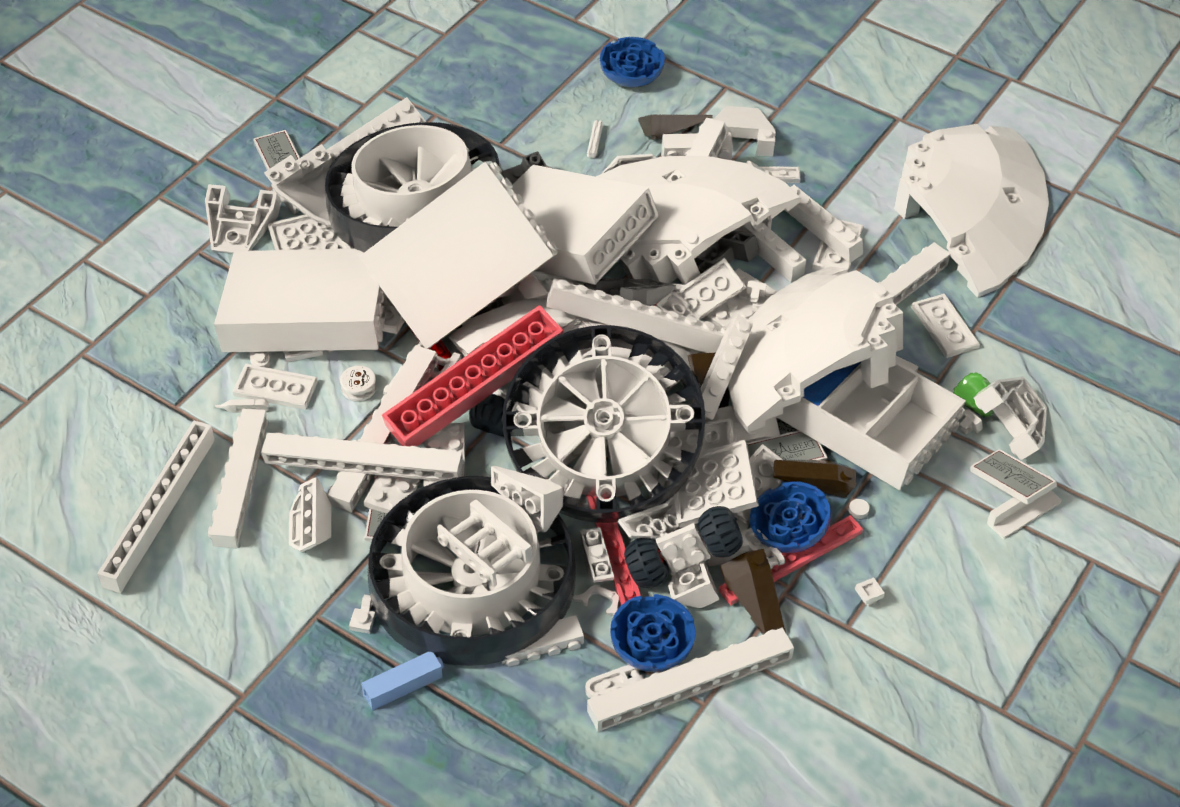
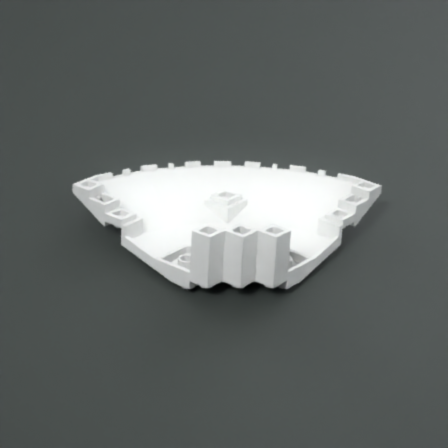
M978 124L933 131L924 135L923 141L908 147L894 209L903 219H907L919 214L921 206L932 217L948 241L947 249L951 253L952 259L958 264L957 270L968 281L967 287L978 298L1002 287L1008 281V278L1017 274L1022 266L1025 267L1043 236L1049 200L1044 171L1029 144L1013 128L989 126V129L983 130Z
M663 156L621 165L596 176L649 187L659 217L619 259L630 279L654 278L656 281L669 284L678 278L686 285L698 277L700 272L694 258L724 235L748 222L752 226L754 224L757 226L767 217L772 219L784 209L788 212L801 202L800 196L784 181L747 163L710 156Z
M830 266L806 274L771 295L748 319L754 325L727 386L732 400L734 415L747 432L765 427V420L783 414V407L800 402V398L804 396V388L834 370L860 361L862 379L870 388L888 383V368L896 366V352L903 349V312L893 303L892 294L884 286L857 270L847 273L845 268Z

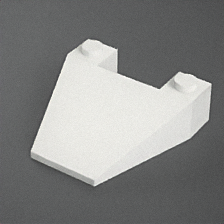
M725 106L714 118L726 123L728 132H731V137L757 139L756 155L773 157L775 129L759 108Z
M208 184L205 204L212 252L233 254L234 251H251L268 230V223H272L277 219L281 205L279 195L275 191L260 190L256 208L228 206L230 194L226 186Z
M1024 377L996 380L977 393L974 397L977 407L983 410L985 414L993 410L1014 437L1009 446L1015 456L1023 460L1041 448L1045 440L1047 407Z

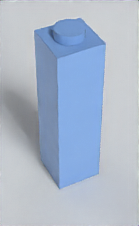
M432 652L422 654L362 682L363 695L373 711L443 678V662L440 657H436Z

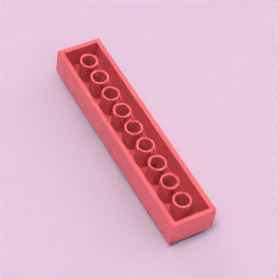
M539 305L383 413L382 418L385 426L402 446H419L510 382L525 360L540 346L563 334V329Z

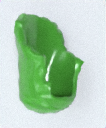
M977 372L969 373L954 388L953 394L966 400L964 406L972 409L982 417L995 414L993 410L985 414L983 410L977 407L974 400L977 393L991 383Z

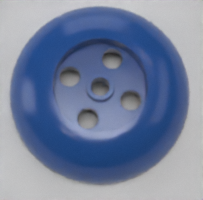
M640 37L619 38L617 42H609L605 45L600 53V66L605 76L612 82L625 87H641L653 82L661 74L665 63L662 49L659 50L654 42Z
M786 482L773 490L769 488L757 498L758 506L751 508L750 525L755 537L764 546L777 548L781 553H797L811 548L824 537L831 522L830 504L825 494L815 486L803 482Z
M658 594L642 598L640 595L626 601L615 612L610 628L611 641L620 658L630 666L647 672H661L679 665L690 654L696 636L694 620L690 612L678 601ZM669 634V637L665 639L663 635Z

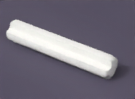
M601 120L594 121L587 151L588 158L592 157L594 159L597 155L603 128Z

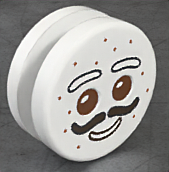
M360 365L346 369L340 377L343 395L347 399L356 402L371 398L376 392L377 387L374 372L370 368Z

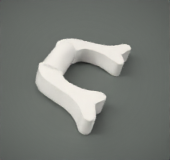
M593 585L583 594L573 597L575 602H582L584 606H588L589 598L592 595L599 594L612 601L611 607L606 610L607 616H614L618 610V594L600 585Z

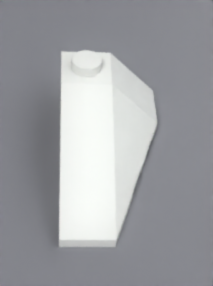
M534 271L521 281L518 289L527 300L547 299L554 279L565 280L573 285L584 286V282Z

